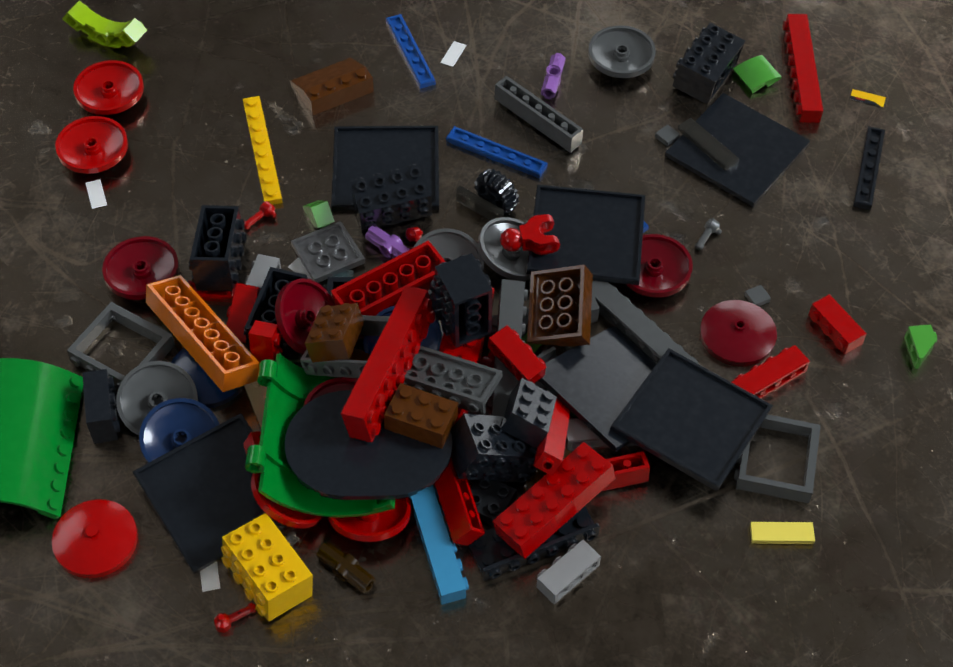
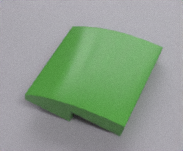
M763 55L753 57L733 68L734 73L752 94L765 85L767 88L782 78Z

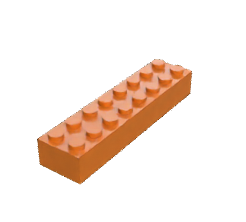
M181 275L146 284L147 305L222 392L257 381L259 361Z

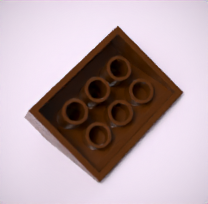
M351 57L290 81L313 116L374 92L372 75L364 65Z
M585 265L531 272L527 343L569 347L590 345L593 274Z

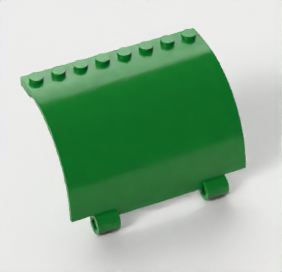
M280 353L276 355V362L270 359L262 360L259 364L257 382L267 387L260 442L259 445L248 447L245 469L248 472L261 473L258 492L286 508L324 517H358L395 509V499H332L321 496L320 493L306 488L297 480V477L289 468L285 454L287 429L293 417L303 407L309 393L319 384L335 377L306 375L303 368L295 365Z
M0 358L1 503L30 508L38 511L41 515L55 520L61 517L83 390L82 376L58 366L39 361Z

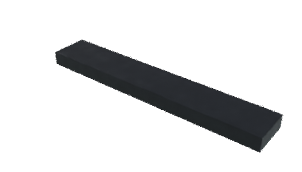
M871 126L867 128L853 207L867 210L872 208L885 129Z

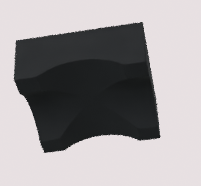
M476 480L471 488L480 519L493 528V520L512 505L517 497V489L500 481Z

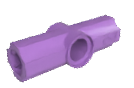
M561 53L551 55L549 66L546 68V76L541 89V95L545 99L555 97L560 85L566 57Z
M372 225L365 234V238L377 246L386 258H395L410 250L403 245L402 240L397 235L392 234L390 236L377 226L374 227Z

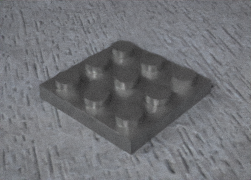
M341 221L291 241L293 249L310 277L317 283L365 263L364 256Z

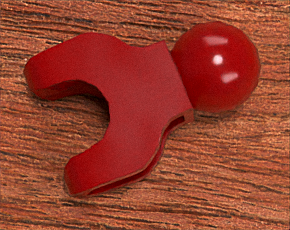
M549 214L533 216L526 224L520 225L519 230L508 228L500 236V243L507 251L514 252L522 246L523 251L530 250L536 254L545 255L554 253L560 248L559 239L555 235L543 234L551 231L554 226V219Z

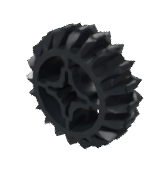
M487 169L476 178L474 182L476 194L479 195V199L488 208L503 215L515 209L519 202L518 190L514 188V184L510 182V179L506 178L505 174L502 175L500 171L495 169Z

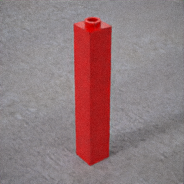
M557 398L549 432L537 447L534 467L553 476L563 461L570 410Z

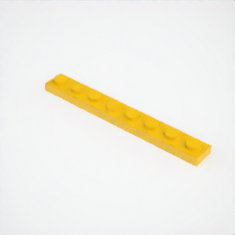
M260 96L244 98L243 104L264 202L269 201L272 205L283 203Z

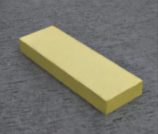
M750 522L751 544L815 543L813 522Z

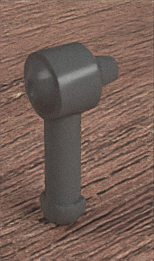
M714 218L706 221L705 231L695 244L697 250H701L712 233L721 234L720 223Z

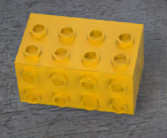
M266 513L222 537L221 551L223 557L221 559L224 566L232 570L236 583L238 585L242 584L247 598L255 602L257 612L261 617L265 616L268 622L312 597L313 574Z

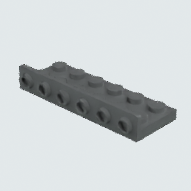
M420 346L419 353L415 354L412 367L407 371L403 384L458 402V408L484 415L486 412L485 404L500 382L503 374L501 370Z

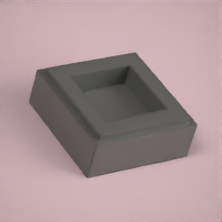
M669 125L655 133V138L667 147L680 137V134Z
M762 285L746 290L744 294L750 303L757 306L769 303L771 297Z

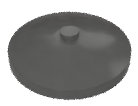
M621 25L607 27L598 31L590 40L588 50L589 59L596 69L606 75L617 78H631L645 73L653 65L656 54L655 44L646 33L634 27Z
M509 217L490 220L484 225L478 236V250L482 259L492 270L506 278L519 281L530 280L531 274H526L529 250L523 251L521 246L514 252L507 251L500 243V236L504 230L508 228L519 230V226L526 223Z
M444 228L431 231L421 237L413 247L415 248L429 240L446 262L457 259L461 255L472 253L476 260L479 259L484 270V260L479 253L478 244L469 235L459 230Z
M166 361L146 362L132 369L122 380L117 392V410L124 425L131 432L139 436L145 417L155 406L175 398H187L198 401V393L192 378L181 367Z

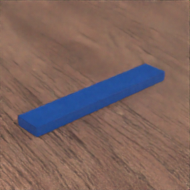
M402 15L387 17L386 24L419 88L436 85V80Z
M455 126L446 137V142L539 179L547 168V162Z

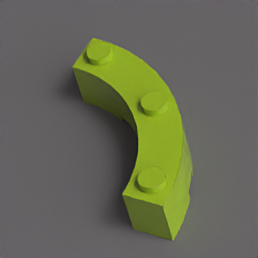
M80 0L62 18L77 32L81 30L89 35L88 39L112 48L132 46L147 31L144 25L136 18L129 22L111 21L90 10Z

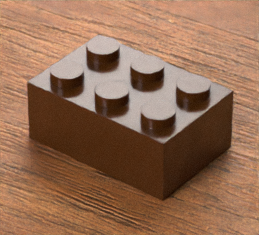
M345 303L336 306L326 305L320 308L305 341V346L312 363L350 359L364 325V319L358 303Z
M400 383L384 414V429L442 449L458 417V402Z

